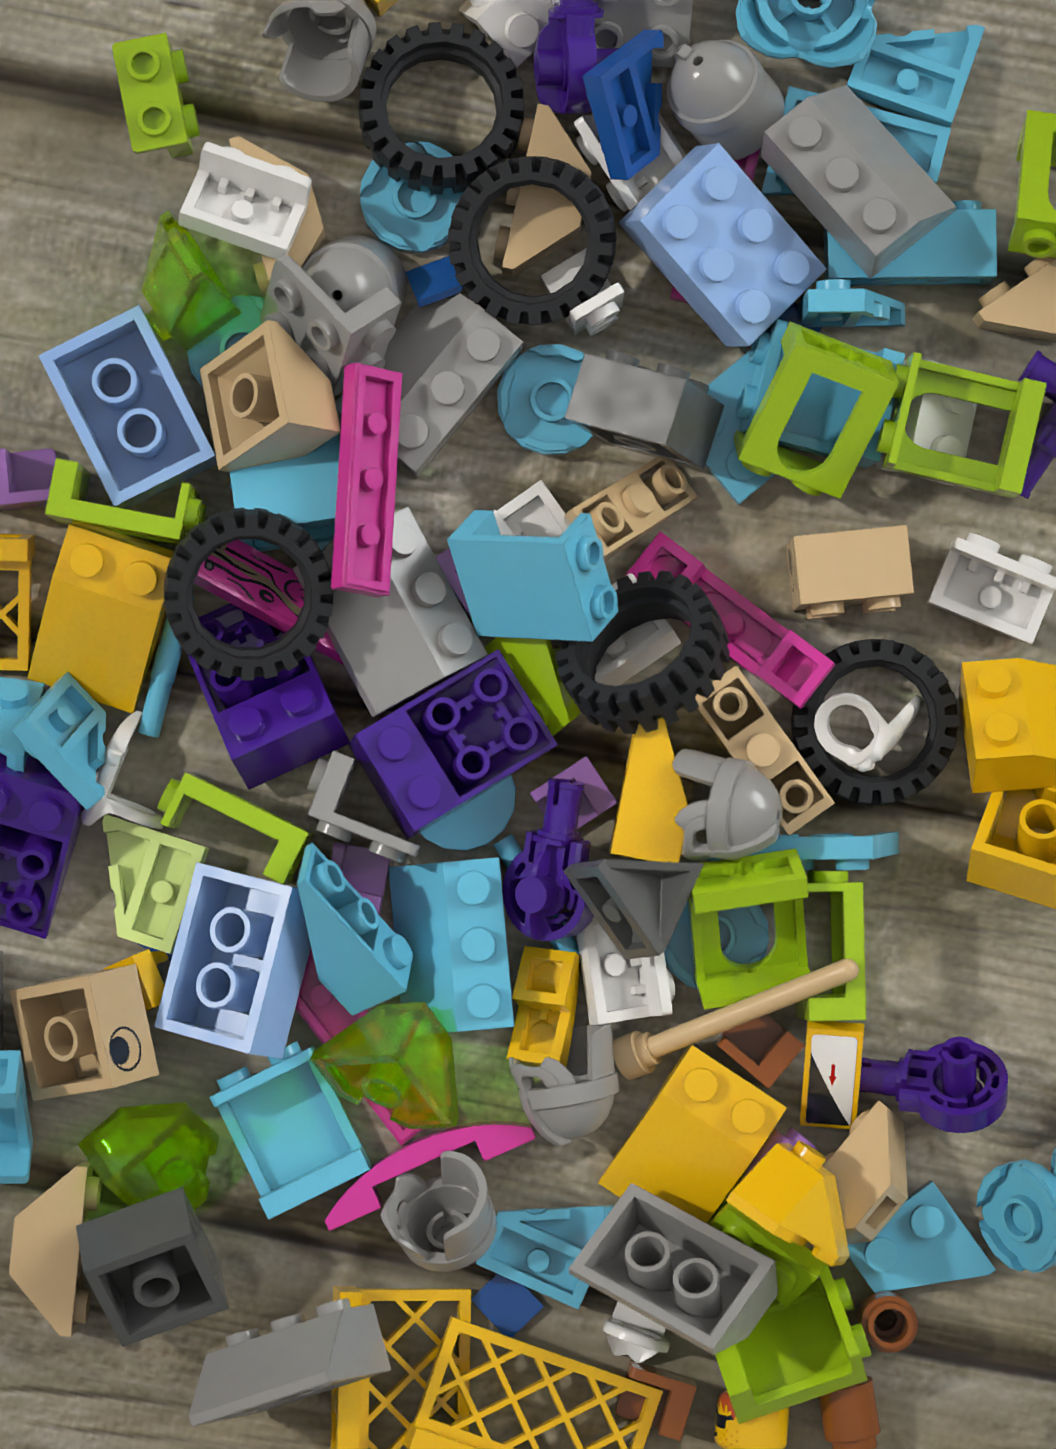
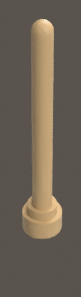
M842 959L656 1035H652L650 1032L642 1034L637 1030L630 1032L613 1041L615 1063L626 1079H637L652 1073L655 1065L659 1064L662 1056L854 980L859 973V967L852 959Z

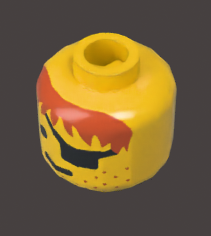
M724 1390L717 1399L715 1442L723 1449H784L788 1438L790 1407L738 1424L728 1392Z

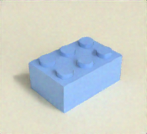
M719 143L695 146L618 222L725 346H750L827 269Z
M140 305L38 355L114 507L129 509L217 465L215 450L147 315Z
M196 862L154 1027L247 1054L282 1059L311 948L298 887Z

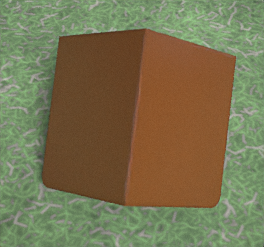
M768 1014L722 1032L714 1042L768 1089L805 1046Z
M630 1360L626 1378L663 1391L651 1426L658 1429L659 1435L681 1441L697 1388L695 1379ZM630 1391L621 1393L615 1409L616 1414L633 1421L638 1420L646 1397Z

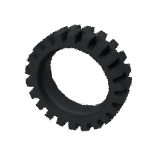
M441 22L428 23V28L424 31H420L418 25L406 29L403 38L400 39L396 34L387 41L386 48L383 51L378 49L372 57L370 67L366 68L362 79L358 107L363 141L367 150L370 149L372 151L373 160L379 168L385 166L388 169V176L396 182H399L402 178L408 182V188L419 192L421 186L429 187L430 194L443 195L445 188H452L453 194L464 192L467 185L471 184L487 169L506 161L507 158L510 159L516 148L524 120V98L521 77L517 78L516 66L511 57L505 59L503 56V48L495 40L488 44L485 34L476 29L473 30L472 34L464 32V25L452 23L451 29H442ZM447 60L467 65L484 78L494 94L496 117L492 130L479 146L461 156L436 158L417 153L399 140L388 120L386 107L391 87L401 74L420 62Z
M524 156L494 165L479 175L467 187L455 206L451 217V225L448 230L450 246L448 253L450 263L454 266L455 277L458 283L468 292L467 296L475 304L482 306L485 312L495 318L505 319L509 323L542 325L570 316L572 309L597 295L608 278L614 262L617 235L610 205H608L598 185H595L589 179V176L559 159L543 156ZM531 184L555 189L572 201L584 220L588 239L584 264L573 280L556 292L537 296L512 292L494 280L481 260L478 244L481 219L493 200L510 188Z
M241 507L233 508L226 513L221 514V512L209 516L208 520L195 525L189 530V534L184 539H181L166 570L164 605L168 622L175 637L186 653L196 659L198 664L207 670L210 668L216 671L218 675L230 679L231 676L240 677L241 680H254V677L261 676L268 679L278 676V672L284 669L289 671L298 666L299 661L303 657H309L316 649V644L320 638L323 639L328 629L329 619L332 617L334 590L331 589L332 575L327 560L318 544L306 530L280 513L275 514L262 508L245 509ZM236 540H263L282 548L297 563L304 580V605L296 623L280 639L261 647H235L216 639L200 623L193 606V582L201 564L217 548Z
M650 571L639 572L636 583H632L628 575L617 579L618 589L615 591L619 611L593 642L558 640L557 642L561 649L556 651V663L559 667L557 670L564 686L583 715L594 725L598 726L601 724L606 731L615 733L618 727H620L624 734H636L640 723L647 733L658 730V719L664 718L669 726L680 720L676 711L682 707L689 714L699 707L695 698L697 695L708 699L715 690L711 680L721 681L725 673L722 663L729 660L730 652L726 645L729 644V639L715 607L696 582L692 584L688 577L681 574L674 578L672 573L668 571H659L656 579ZM668 618L686 621L691 624L690 637L679 656L661 672L638 683L611 686L595 681L596 667L607 648L625 632L649 621Z
M858 640L844 644L827 653L825 656L835 663L834 668L801 709L793 704L791 713V732L795 748L826 790L842 799L866 805L895 803L909 798L926 788L936 779L949 762L957 741V729L959 728V715H957L956 708L957 701L944 673L936 667L928 656L923 655L907 644L895 642L894 640ZM881 667L899 672L916 685L927 704L929 729L924 747L910 765L893 775L868 777L850 772L834 760L817 739L814 729L815 715L824 702L826 694L838 679L855 669Z

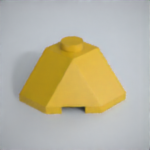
M800 1140L797 1141L795 1146L790 1143H776L735 1187L726 1200L771 1234L789 1244L791 1241L800 1246H805L807 1242L815 1246L811 1254L830 1266L844 1265L850 1256L835 1175L822 1167L827 1159L817 1150Z

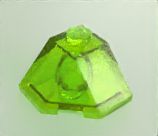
M167 210L159 217L141 291L152 307V310L145 315L157 334L164 341L172 337L188 351L242 312L188 228L178 225L179 219L170 210Z
M425 1002L378 1005L317 1048L310 1058L311 1062L338 1096L357 1105L360 1104L362 1097H365L378 1105L391 1109L393 1112L389 1120L406 1128L455 1127L459 1120L452 1038Z
M186 1102L119 1107L79 1142L78 1146L103 1184L128 1206L183 1187L195 1211L207 1200L210 1181L206 1177L209 1156L216 1155L219 1135Z

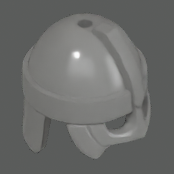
M283 0L270 16L262 36L268 39H275L281 36L288 46L279 74V81L283 88L303 99L316 102H333L347 97L356 88L365 60L374 44L376 23L366 0Z
M706 40L698 42L691 47L687 44H682L673 53L675 65L667 83V99L679 124L692 133L700 146L719 143L733 160L747 157L762 148L764 131L783 117L785 105L778 86L763 69L756 56L744 45L731 40Z
M347 235L336 238L312 254L302 268L344 313L386 287L402 302L400 308L406 298L408 282L400 259L384 242L373 237ZM336 290L342 292L343 297L341 300L336 298Z
M682 749L678 752L673 761L675 773L694 781L693 803L680 810L674 819L676 824L684 830L682 855L692 860L711 858L737 860L740 857L759 852L777 841L780 832L779 825L782 819L781 797L773 782L757 770L754 763L739 758H723L691 749ZM706 829L707 843L696 841V832Z
M611 1024L574 1026L566 1067L556 1059L546 1057L538 1067L522 1065L517 1059L509 1057L510 1073L519 1087L518 1093L522 1109H524L526 1116L539 1134L553 1145L571 1143V1139L587 1136L598 1130L608 1118L614 1103L615 1094L619 1092L618 1074L614 1068ZM532 1077H537L541 1080L535 1082Z
M448 1150L440 1155L442 1176L424 1181L421 1177L411 1173L398 1175L395 1180L394 1191L381 1212V1218L387 1230L401 1246L408 1258L424 1269L437 1272L459 1270L476 1262L491 1246L497 1229L495 1208L490 1199L487 1182L482 1170L476 1162L465 1154Z

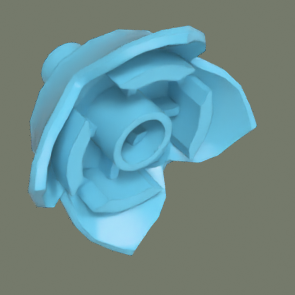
M738 0L735 11L737 30L741 39L749 47L767 57L776 59L798 58L826 68L848 66L862 61L876 38L877 22L872 13L875 0H819V7L811 9L809 5L806 8L799 4L798 0Z

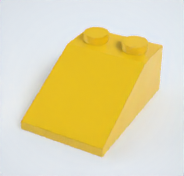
M81 522L70 523L51 579L27 679L52 686L64 674L69 672L96 702L134 713L166 616L164 581L166 570L174 551L101 526Z
M1021 658L962 662L958 699L972 793L1056 787V665Z
M664 718L658 719V730L646 733L639 723L636 734H632L609 848L610 854L659 862H679L680 856L684 857L682 855L684 830L676 824L674 819L679 811L688 806L680 775H677L673 769L675 756Z
M1056 787L991 792L971 847L966 881L1056 909Z
M689 1045L685 1048L606 1168L598 1184L621 1197L629 1185L633 1183L707 1224L757 1155L787 1107L695 1045Z

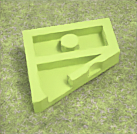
M104 815L102 825L103 832L107 835L111 866H108L111 889L115 894L116 907L114 914L117 936L173 954L196 862L205 863L209 848L113 816Z

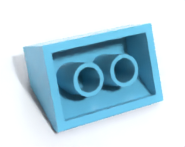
M500 857L388 867L394 932L405 938L413 952L407 990L400 994L403 1034L462 1032L514 1027Z

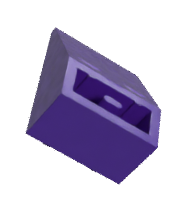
M231 603L198 617L200 623L216 639L235 647H261L280 639L285 634ZM311 654L309 657H303L299 661V665L289 671L284 669L278 672V676L265 679L264 676L254 677V680H241L240 677L231 676L230 679L220 676L210 668L207 670L198 664L191 655H188L229 756L248 790L350 743Z
M498 649L355 734L348 746L406 840L530 764L555 748L558 744Z
M0 753V926L46 939L82 824L81 812L84 810V807L38 759H35L30 754L28 755L24 772H18L7 767V756Z

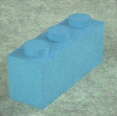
M976 200L952 201L956 205L955 212L871 279L824 228V266L827 268L824 271V280H849L850 286L991 284L997 277L996 209H982V202Z

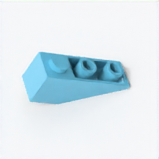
M313 843L307 845L297 885L318 980L352 1016L406 992L413 952L408 942L386 924L378 915L376 908L369 899L362 897L344 878L341 869L335 862L328 860Z

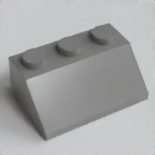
M847 85L807 97L764 131L761 157L870 279L956 211V205Z
M460 293L419 307L417 303L396 328V332L389 341L384 356L386 363L383 369L402 373L397 462L416 478L422 474L503 376L505 369L523 351V341L493 316L485 312L482 307ZM343 393L335 402L337 413L341 416Z
M409 507L395 512L390 595L376 598L334 590L332 617L329 619L326 631L372 717L446 681L488 656ZM334 545L322 551L329 565L331 575ZM297 565L293 568V571L304 589V580Z
M633 1183L629 1185L568 1268L570 1275L713 1355L748 1338L778 1295L776 1264L774 1260Z
M349 1298L340 1299L317 1306L318 1317L305 1321L303 1313L270 1322L272 1333L260 1336L258 1328L225 1337L228 1347L206 1354L189 1412L191 1427L257 1414L391 1371L374 1305L351 1307Z

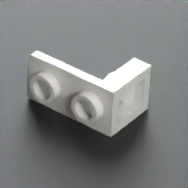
M586 249L540 275V279L549 293L556 292L573 280L584 264ZM606 279L597 295L572 309L570 316L564 319L574 336L585 329L592 336L615 323L619 319L616 314L620 312L619 309L622 307L624 290L619 282L611 286L608 279Z

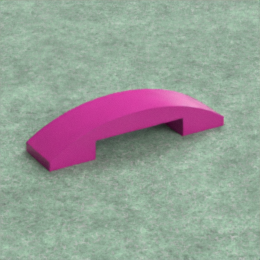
M661 531L625 574L632 573L637 578L639 572L650 571L656 579L659 571H668L672 573L674 578L681 574L688 577L692 584L696 582L715 607L728 634L729 644L726 645L730 652L729 658L800 709L835 666L832 660L791 629L787 630L710 572L701 561ZM682 621L691 628V624L689 622Z
M509 1121L475 1122L450 1127L415 1139L380 1159L369 1171L363 1173L348 1187L325 1219L328 1230H333L380 1209L383 1202L375 1185L436 1159L444 1151H453L474 1141L479 1148L483 1160L487 1161L536 1139V1133L532 1124Z

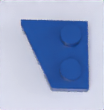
M662 30L641 31L582 76L610 179L629 180L660 155L661 127L659 125V111L662 106V83H651L652 49L664 48Z

